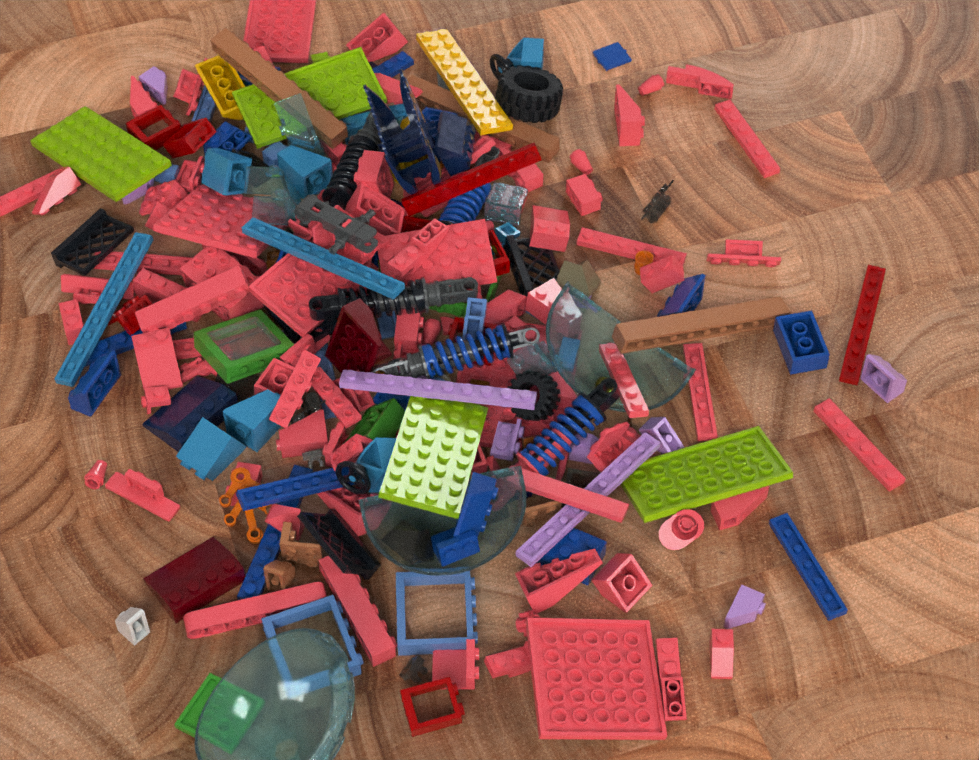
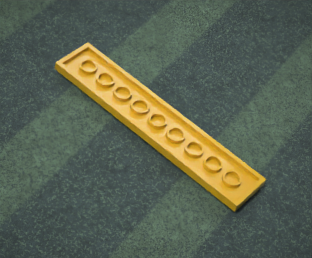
M447 29L416 34L417 42L480 135L513 130V123Z

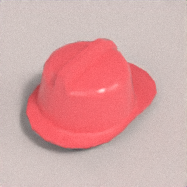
M683 509L661 525L659 540L667 549L680 550L703 533L704 520L696 511Z

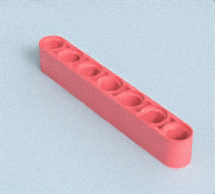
M313 582L192 611L183 617L186 634L190 639H198L262 623V618L325 598L327 594L322 582Z

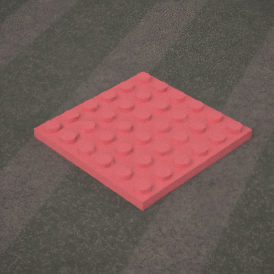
M200 185L153 225V231L257 258L269 245L243 234L241 227L254 217L281 230H285L289 227V219L296 220L295 209L290 206L276 205L274 202L260 201L255 197H245L242 194L225 196L206 185Z
M526 619L539 739L665 740L667 738L649 620Z

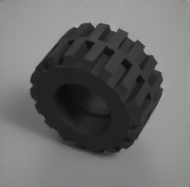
M524 371L523 374H517V379H512V386H508V388L530 390L531 387L536 385L539 389L540 397L534 410L512 408V413L517 414L516 416L532 421L548 419L547 416H552L554 414L553 409L557 410L558 405L556 404L560 402L558 397L560 389H556L558 386L557 382H554L551 376L541 372Z

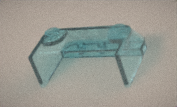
M299 93L275 102L274 105L282 124L279 126L282 136L286 135L288 146L293 145L326 157L321 141L312 125L302 94Z
M246 166L244 194L271 195L253 196L252 218L254 217L270 225H288L289 219L297 221L294 210L302 200L298 189L278 166Z

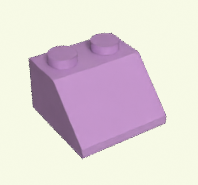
M872 354L866 356L860 378L887 403L904 392L907 380L902 374L898 373L880 356Z

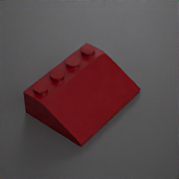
M360 298L342 306L325 354L327 359L341 374L343 370L372 372L382 346L373 312Z
M211 537L143 578V581L173 621L178 623L183 620L185 614L201 609L243 583L245 572L236 557L219 541Z

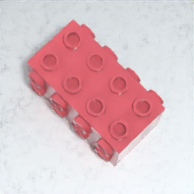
M211 246L205 247L180 268L186 288L192 287L238 265L244 272L249 285L259 278L258 275H253L246 265L242 266L235 256H230L226 250ZM248 293L242 298H237L211 311L223 321H227L262 309L264 306L254 295Z

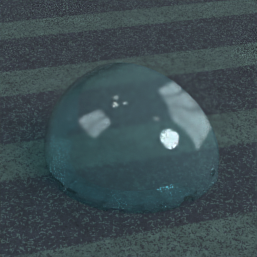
M567 281L550 308L546 323V341L551 359L561 377L578 394L582 392L588 395L602 380L611 378L599 352V344L615 343L612 339V334L616 324L621 323V321L602 309V307ZM659 347L623 353L649 410L658 408L676 397L696 371L695 368L689 367ZM609 388L606 392H612L614 388ZM620 397L608 408L609 410L626 412Z
M521 466L479 473L497 479L495 487L498 488L495 500L491 499L489 503L492 504V509L489 516L485 515L484 520L487 523L484 532H479L478 543L480 552L442 567L428 544V538L454 528L457 519L378 498L379 495L359 499L362 519L369 539L389 561L415 573L435 576L453 575L480 567L499 555L510 544L522 524L526 509V489Z
M299 628L279 633L245 654L219 681L201 712L195 733L197 759L333 760L344 742L345 736L343 734L347 722H351L355 700L353 673L349 671L347 664L349 659L338 642L327 633L311 628Z

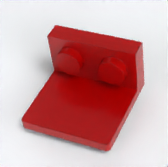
M146 294L141 297L137 295L123 304L122 308L114 312L108 326L118 321L129 335H133L140 329L135 312L153 303Z

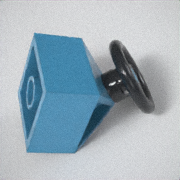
M523 38L512 49L507 59L499 54H493L490 57V67L496 79L499 80L502 72L510 67L522 65V67L531 66L543 70L544 39Z
M375 438L362 451L355 463L351 461L340 462L336 467V476L340 484L348 491L358 495L367 492L379 493L397 438ZM344 467L349 468V474L346 476L342 475ZM348 482L357 484L361 489L351 486Z

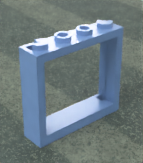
M470 569L396 572L398 656L433 654L434 650H466V639H475V644H478V633L473 632V626H477V614L472 613V608H476V595H471V590H475V577H471ZM465 584L467 637L406 639L405 586Z
M334 595L261 619L264 633L289 699L362 674L361 665L364 664L360 653L356 654L354 649L357 647L353 635L349 636L348 631L350 627L346 618H342L343 609L340 601L336 602ZM331 610L351 661L293 681L274 629Z

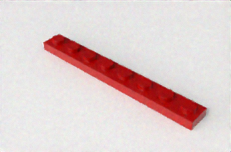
M535 142L413 195L402 198L401 202L410 217L539 162L542 158Z
M868 265L839 382L858 386L886 268Z

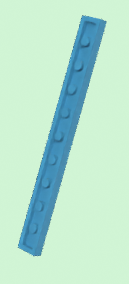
M254 217L241 227L242 233L393 300L405 289L404 282L337 253L333 255L328 249Z
M135 232L54 379L57 384L74 387L154 240L152 235Z

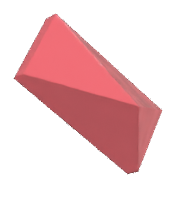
M278 504L271 505L265 519L266 523L282 532L283 522L292 523L293 531H296L295 540L298 542L305 528L304 524L297 517L301 509Z

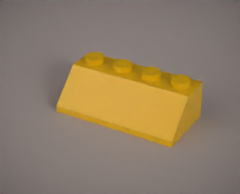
M219 55L194 65L222 117L243 120L232 96V91L245 87L236 69Z

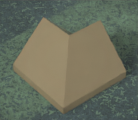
M564 260L556 282L562 289L588 298L601 283L588 260L579 264Z

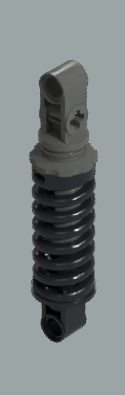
M371 112L367 116L363 128L349 138L343 156L327 188L322 193L323 202L329 201V205L332 207L339 205L345 210L346 204L357 188L354 182V174L358 171L359 158L362 157L364 150L378 152L380 150L378 147L380 138Z
M424 277L416 279L415 282L409 280L407 286L405 285V289L394 300L368 288L366 294L363 286L357 288V295L352 287L348 289L337 288L336 295L316 296L310 299L309 311L311 318L315 321L338 318L342 306L360 298L369 306L371 311L375 310L377 318H381L383 312H386V315L391 317L395 310L397 315L400 316L403 314V309H406L407 314H412L413 308H415V313H428L430 306L436 305L441 307L444 304L450 305L467 302L468 297L477 298L478 282L474 278L467 277L439 282L434 280L433 283H426Z

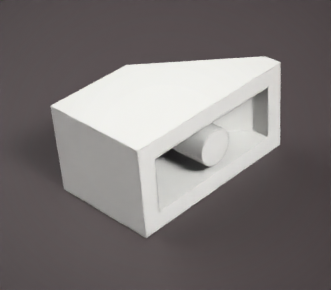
M130 607L128 610L120 613L115 620L117 630L134 646L150 633L145 612L140 608Z

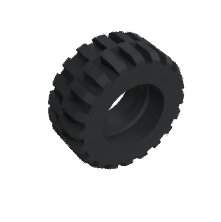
M522 65L510 67L499 76L495 99L506 115L513 117L515 120L532 123L545 122L546 120H551L559 112L563 85L559 78H556V75L550 74L547 70L531 66L522 67Z

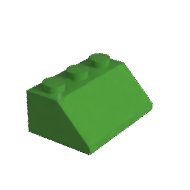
M395 398L368 408L362 416V420L357 423L345 442L355 434L372 440L375 438H395V433L400 429L405 410Z

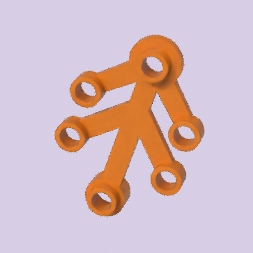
M242 467L236 468L230 476L232 484L226 494L219 498V503L222 507L227 508L231 505V499L238 489L241 490L247 488V486L253 487L261 484L251 479L247 469ZM243 474L244 478L238 480L237 475ZM224 498L229 499V502L227 504L222 503V500ZM237 501L232 511L224 517V523L228 527L236 524V519L242 511L239 501ZM271 505L259 507L258 509L267 516L266 509L271 507ZM253 509L246 510L245 514L249 526L247 539L252 544H258L262 540L263 531L257 527ZM232 517L234 518V521L232 523H227V518ZM253 531H257L259 535L257 537H252L251 533Z

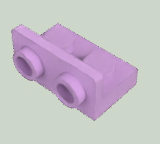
M517 419L516 424L498 421L490 456L503 460H514L515 454L520 450L519 438H522L524 435V427L521 426L522 419Z

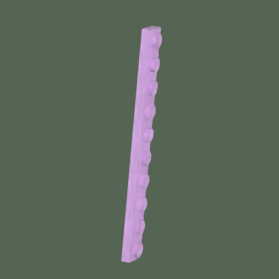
M343 370L339 380V388L528 410L535 409L537 392L354 370Z
M646 432L643 433L584 489L608 496L660 448L661 442ZM566 504L516 550L515 556L532 567L590 512Z

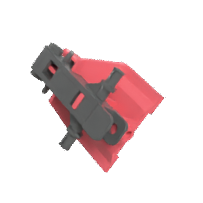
M314 194L307 195L295 207L294 214L297 221L288 220L289 227L296 234L309 236L313 233L314 244L328 249L333 255L337 253L362 265L371 259L379 249H383L390 242L389 238L378 233L375 228L368 225L369 220L375 216L373 210L369 209L364 215L355 218L339 205L332 207L329 205V201L324 203Z

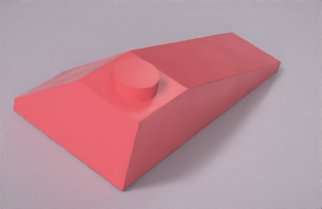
M344 487L317 493L329 509H335L358 537L375 530L391 506L389 501L378 498L379 495L376 493L358 495Z

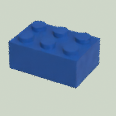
M806 311L777 316L773 332L790 375L827 368L830 354L813 312Z
M573 528L537 563L545 565L552 563V559L558 558L559 561L569 559L572 554L596 549L599 557L603 560L606 554L607 541ZM597 569L581 583L589 585Z

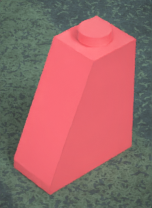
M324 409L318 410L279 431L280 439H276L277 451L282 453V458L323 452L324 445L328 444Z

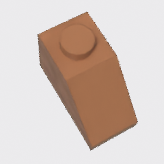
M274 560L263 568L266 587L271 592L290 588L296 578L295 566L287 561Z

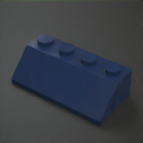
M445 111L440 112L434 148L449 175L453 176L470 169L476 130L473 124L469 123L468 119Z

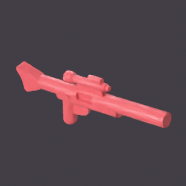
M227 343L221 351L228 358H233L234 354ZM197 357L188 364L184 363L179 366V371L182 372L180 373L182 383L197 375L204 377L212 373L216 377L220 376L206 360L202 361L201 357Z

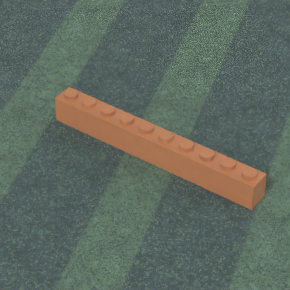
M224 28L210 40L212 50L331 149L337 147L348 137L347 125L342 120L339 121L335 118L331 111L324 109L319 101L313 100L307 91H302L293 80L290 81L282 71L274 68L270 61L263 59L258 51L252 50L248 43L241 41L233 31L230 32L227 28Z
M412 74L407 79L409 85L420 88L423 91L416 98L420 108L425 109L429 107L457 113V116L468 119L469 123L472 124L451 91ZM509 116L508 118L513 123V130L487 134L510 144L515 149L535 142L542 160L550 163L559 151V137Z
M781 296L769 297L649 319L621 322L616 324L612 339L620 353L623 354L774 327L777 316L789 315L791 312Z

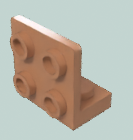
M540 495L513 502L520 527L525 525L526 527H532L537 522L544 520L548 522L560 511L562 505L561 502Z
M283 522L279 543L282 560L292 565L299 563L310 567H317L319 565L318 560L323 558L321 545L298 542L295 540L296 531H293L292 523Z

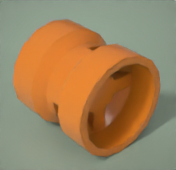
M643 250L636 254L634 264L636 274L640 275L641 267L653 263L654 258L649 251Z

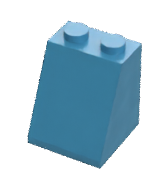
M293 145L277 153L280 178L302 199L311 194L316 196L321 190L327 188L333 176L331 159Z
M207 148L201 183L225 196L246 193L252 158L220 148Z
M267 389L224 409L223 416L227 434L255 452H258L281 428L280 425L269 420L280 394L273 393Z
M202 417L176 457L181 460L180 465L189 471L191 468L195 469V475L202 480L208 478L213 481L247 446Z

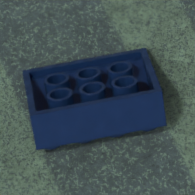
M196 376L171 398V405L162 406L142 425L179 452L202 417L218 427L224 421L223 410L238 403L237 395L221 383Z

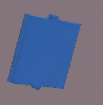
M619 42L597 49L592 53L606 71L632 61L626 53V49H623Z

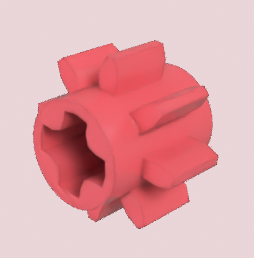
M533 610L519 613V617L516 620V628L520 633L524 632V637H527L526 619L540 618L539 615L534 614Z

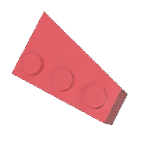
M554 278L528 292L525 307L527 312L562 337L568 338L579 331L582 314Z

